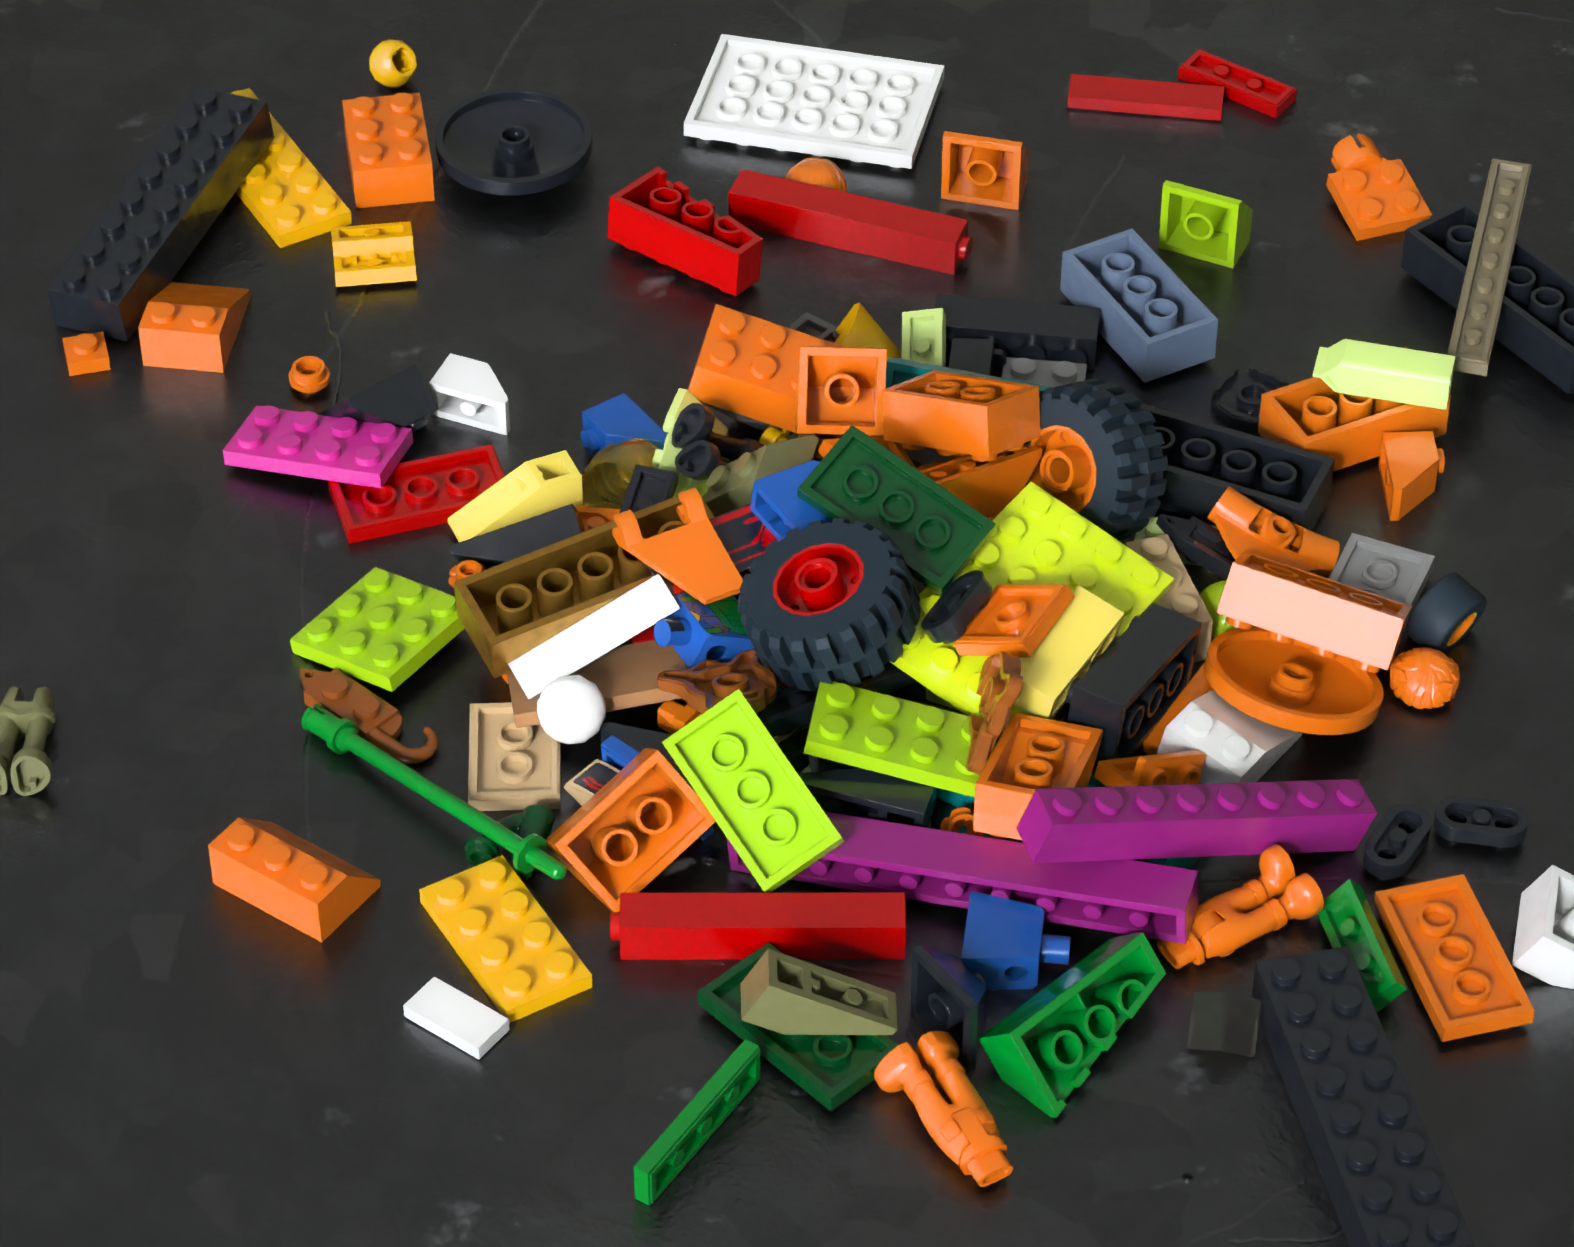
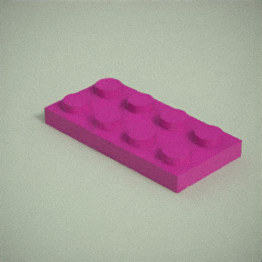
M256 405L223 449L224 465L382 488L413 444L412 428L394 426L390 423L378 424L358 421L351 417L338 418L318 415L310 411L298 412L278 409L275 406Z

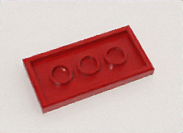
M493 444L399 463L382 488L328 481V486L347 541L350 544L448 523L447 518L504 478L505 473Z

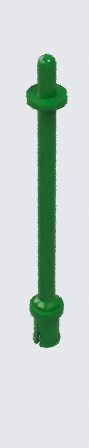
M314 704V709L310 706L304 712L301 720L302 727L326 741L327 747L337 754H343L347 751L352 752L513 853V866L519 871L526 874L538 869L555 880L563 879L566 876V866L558 859L546 853L547 841L543 837L533 833L522 838L359 736L358 725L351 719H340L320 704Z

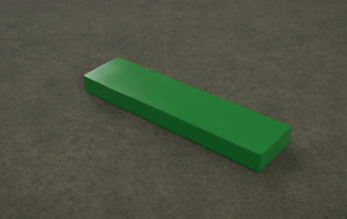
M745 1039L634 1165L635 1199L648 1206L651 1203L653 1204L760 1080L759 1045Z

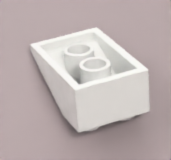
M1213 689L1191 701L1166 726L1157 754L1200 750L1206 754L1199 784L1257 782L1302 736V733L1283 729L1253 718L1230 705Z
M1551 865L1521 893L1512 966L1552 986L1574 989V875L1555 865Z

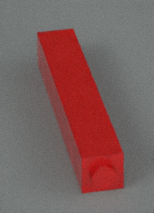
M745 169L741 170L728 191V215L747 228L955 275L962 260L967 261L971 254L973 239L968 237V220Z
M905 892L620 893V912H611L610 915L611 941H620V960H743L768 942L783 954L800 960H905Z

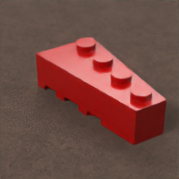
M655 167L609 197L608 239L734 296H737L760 280L763 238L731 216L720 217L715 213L714 204L706 199L701 201L694 199L689 195V187L680 181L674 184L666 179L667 172L660 167Z

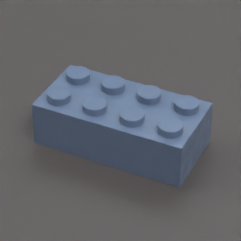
M1133 229L1062 252L1060 291L1074 306L1101 308L1099 334L1144 383L1215 358L1218 319Z

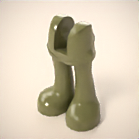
M12 686L3 698L0 705V795L6 794L10 776L14 790L22 796L34 795L43 790L50 782L52 763L44 749L47 735L53 729L57 713L54 711L53 693L49 687L37 688L32 701H24L23 691L17 686ZM25 737L23 749L18 751L13 758L17 739Z

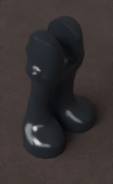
M692 403L680 412L674 425L671 441L675 448L682 449L675 457L677 470L683 476L699 481L708 479L712 471L719 465L724 466L739 459L744 453H751L765 445L757 442L755 439H738L714 433L712 431L715 420L713 411L699 403ZM721 457L729 459V462L722 460Z

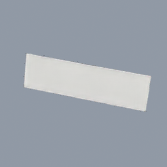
M657 574L508 665L527 698L531 699L541 693L548 683L559 676H569L654 625L657 621L679 610L680 607L661 576Z

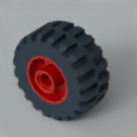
M833 518L832 523H824L822 520L810 522V527L802 530L796 527L786 532L787 537L778 542L776 539L766 546V553L762 557L757 555L749 567L751 574H745L742 581L741 593L738 598V611L741 615L743 626L762 665L769 668L778 681L789 686L796 684L798 689L813 692L816 687H819L820 682L833 684L834 681L849 686H856L862 684L861 679L872 675L874 678L882 673L885 669V664L889 661L894 663L904 651L903 644H910L916 632L915 626H917L920 620L919 593L897 543L891 540L890 535L876 527L873 528L871 524L858 520L851 524L845 518Z

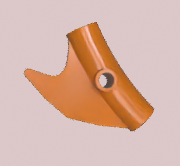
M1231 486L1226 489L1207 516L1209 520L1216 524L1235 560L1244 551H1248L1323 577H1328L1337 562L1340 550L1339 541L1306 529L1269 511Z

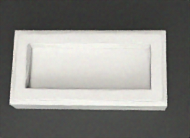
M435 976L403 1005L404 1017L477 1059H480L510 1030L508 1018Z

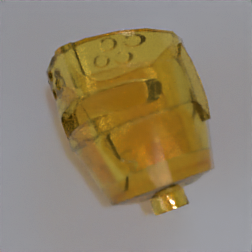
M640 438L626 440L617 444H613L611 441L592 458L590 464L582 471L583 506L621 509L635 465L653 468L652 460L655 450L659 448Z

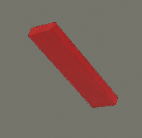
M1071 74L1067 107L1219 121L1222 116L1225 87Z

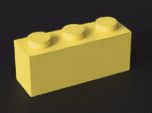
M1078 585L1073 591L1075 598L1032 656L1019 657L1021 661L1020 676L1023 677L1021 693L1013 707L1026 715L1052 719L1066 702L1067 692L1073 680L1077 677L1081 679L1088 672L1094 658L1097 656L1101 658L1108 650L1112 640L1118 634L1124 612Z

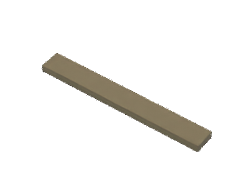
M1492 159L1447 352V355L1456 356L1454 371L1487 376L1532 168L1530 164Z

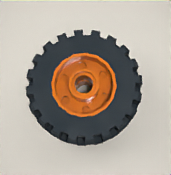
M1090 379L1046 388L1045 391L1039 392L1041 437L1024 443L1042 448V457L1025 487L1030 482H1033L1118 541L1130 538L1133 533L1140 532L1148 525L1149 517L1155 516L1161 504V501L1157 498L1164 495L1167 480L1163 479V471L1168 469L1167 456H1163L1161 445L1165 444L1162 433L1156 432L1153 426L1156 420L1148 409L1142 410L1140 407L1142 402L1133 393H1125L1126 390L1122 386L1113 382L1105 383L1103 380Z

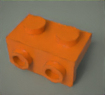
M1200 750L1102 760L1098 761L1094 778L1107 787L1199 784L1206 754Z

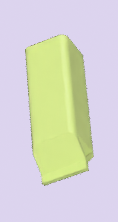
M1343 339L1328 348L1319 347L1313 377L1321 378L1337 393L1447 410L1456 356Z

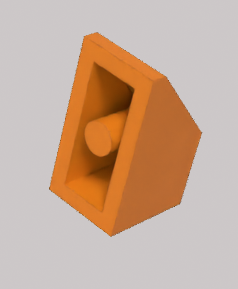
M1433 431L1382 432L1378 466L1390 521H1399L1435 491L1437 474L1444 473L1443 448L1436 447Z

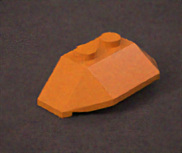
M1024 444V447L1020 450L1004 451L998 454L996 460L985 462L974 461L970 454L961 453L917 467L916 469L988 518L1000 513L1024 489L1042 457V448Z

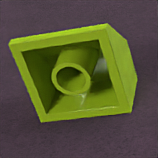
M1165 180L1162 189L1158 248L1233 269L1250 242L1253 210L1241 200Z

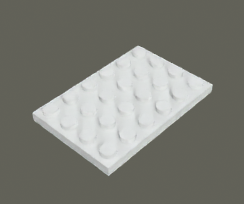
M721 34L684 121V136L697 137L702 140L737 143L742 146L751 145L772 148L778 151L806 153L817 157L826 156L847 159L853 162H867L888 165L893 168L912 169L944 80L945 65Z

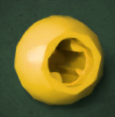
M388 39L379 43L372 50L369 57L370 71L374 79L383 86L398 88L408 83L414 77L417 70V57L411 46L404 41Z

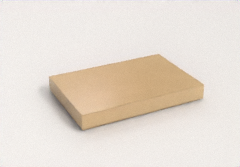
M512 702L470 704L468 804L479 811L524 810L529 805H542L549 809H561V742L555 741L547 735L541 724L516 728Z

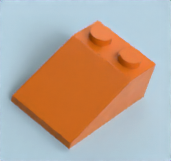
M171 282L148 301L138 326L143 366L224 373L251 298V289Z
M1013 712L976 782L973 831L987 833L995 838H1011L1022 841L1016 827L1036 789L1088 787L1102 741L1103 729Z

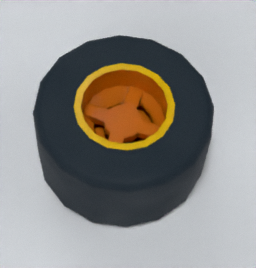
M1449 573L1437 581L1418 601L1410 612L1404 631L1419 646L1436 649L1445 653L1466 636L1477 623L1487 605L1486 598L1458 573Z

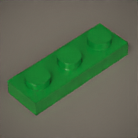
M1348 879L1324 899V908L1318 916L1332 948L1349 947L1375 1011L1378 1013L1408 988L1362 887Z

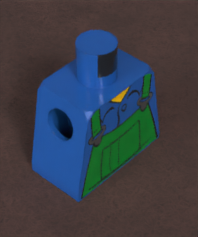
M688 593L679 594L675 601L680 609L665 617V619L657 621L654 627L656 643L662 647L672 646L689 668L703 660H715L719 663L730 662L739 652L754 649L741 621V615L738 611V600L734 595L704 605Z

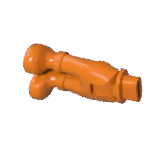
M1274 844L1264 849L1259 857L1261 875L1257 880L1251 879L1241 887L1222 892L1198 905L1186 944L1159 940L1157 941L1158 949L1176 969H1180L1190 962L1196 965L1205 963V957L1209 959L1217 956H1228L1251 941L1273 930H1279L1287 925L1288 920H1304L1319 914L1324 908V899L1319 886L1307 873L1295 877L1293 863L1289 855L1281 846Z
M930 1031L920 1037L916 1051L909 1042L898 1045L879 1062L875 1069L874 1078L880 1089L888 1093L904 1090L909 1099L914 1103L921 1121L937 1146L960 1167L964 1175H972L980 1187L988 1186L1010 1175L1013 1171V1166L1005 1156L1008 1147L1000 1138L998 1127L991 1112L965 1074L964 1067L957 1060L960 1053L959 1046L954 1038L945 1031ZM930 1075H934L935 1080L942 1090L945 1091L952 1104H948L936 1089Z

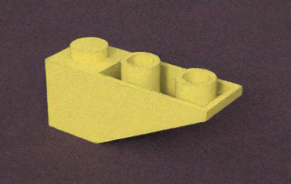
M566 450L526 461L447 518L448 524L458 542H462L570 504L583 506L582 475Z

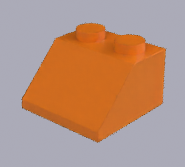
M944 131L941 199L1019 210L1028 182V148L1023 142Z
M799 346L796 385V432L803 434L844 435L849 427L853 425L866 435L884 436L882 390L886 389L887 348Z

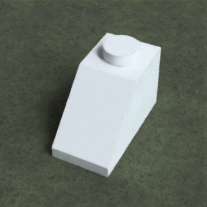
M450 353L429 382V392L438 408L431 415L508 435L510 432L509 399L489 364Z

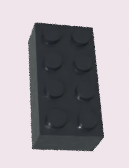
M1153 603L1141 616L1136 615L1132 619L1128 630L1121 637L1116 636L1112 640L1108 651L1101 658L1098 656L1094 658L1088 672L1081 679L1077 677L1073 680L1066 696V702L1070 704V709L1064 722L1103 729V737L1092 774H1095L1098 761L1131 757L1148 738L1169 707L1190 682L1202 622Z

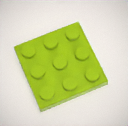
M374 567L290 639L292 651L296 655L332 669L337 668L342 673L393 692L465 628L457 616L455 596Z

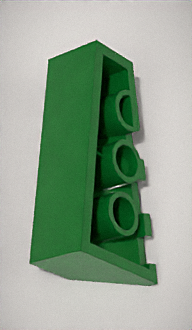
M1143 932L1110 938L978 1039L1001 1080L1048 1116L1056 1118L1067 1105L1064 1101L1073 1089L1083 1084L1091 1073L1089 1068L1101 1052L1109 1050L1118 1038L1115 1035L1126 1019L1133 1018L1165 976L1166 972Z

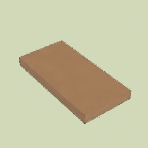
M655 640L615 647L570 675H580L595 683L605 699L606 712L681 699L682 697L674 693L659 690L657 676L663 671L689 669V667L672 646L662 647ZM513 672L507 673L516 728L539 725L537 701L541 693L528 699Z

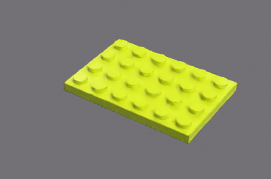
M1030 482L992 520L996 523L995 532L957 577L959 578L970 571L980 570L992 585V591L997 584L1069 585L1072 592L1080 585L1125 613L1117 634L1120 637L1128 630L1132 619L1136 615L1141 616L1153 603L1157 604L1171 589L1174 581L1173 577L1033 482ZM926 587L919 594L921 613L920 620L917 626H915L916 632L909 645L903 644L904 651L894 663L889 662L966 716H970L971 713L982 716L983 713L979 712L981 695L976 694L980 673L988 656H959L953 643L931 642L922 629L921 622L941 596ZM1013 707L1010 713L1009 720L1013 712L1020 714L1024 713ZM1004 730L1001 731L1000 735L997 738L1000 739Z

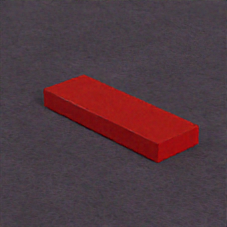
M1198 49L1178 69V79L1191 84L1225 87V98L1274 118H1277L1296 100L1297 89L1295 87L1201 49Z

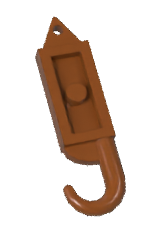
M337 668L331 672L300 669V678L304 687V702L308 707L311 706L314 709V704H320L340 719H351L358 725L359 736L404 764L423 762L432 757L436 752L439 739L436 732L430 727L423 729V733L428 741L419 748H409L395 740L402 731V717L398 709Z

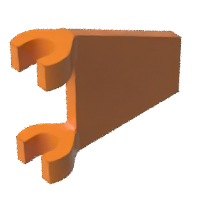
M695 487L679 492L678 495L682 505L677 506L676 511L685 525L643 539L636 517L631 510L614 515V521L618 527L612 529V534L617 544L704 605L741 593L740 587L743 579L710 523L702 498Z

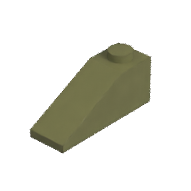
M767 949L740 983L741 1020L783 1035H894L898 1030L896 993L771 949Z

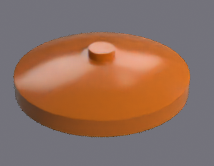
M1252 626L1250 630L1235 628L1225 631L1215 637L1210 643L1204 662V674L1208 683L1226 702L1253 718L1283 729L1301 733L1342 735L1365 729L1378 716L1384 696L1383 686L1375 673L1355 667L1353 665L1354 659L1340 654H1337L1336 658L1320 656L1310 651V644L1295 639L1293 644L1276 641L1268 637L1269 630L1257 626Z

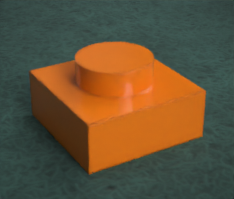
M103 332L83 333L77 336L62 338L69 376L111 370Z

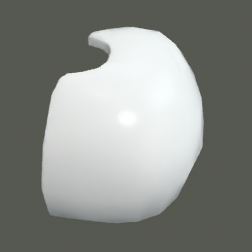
M580 675L559 676L548 683L542 690L537 701V714L543 730L553 740L567 745L584 743L599 732L606 717V704L601 691L595 683Z

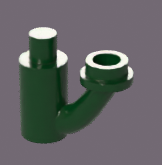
M529 805L524 809L523 813L510 815L498 823L522 838L536 833L547 839L551 835L555 815L545 806ZM484 835L469 838L464 848L467 861L474 866L498 857L500 852L497 843ZM514 867V871L519 878L528 879L532 876V872L525 874Z

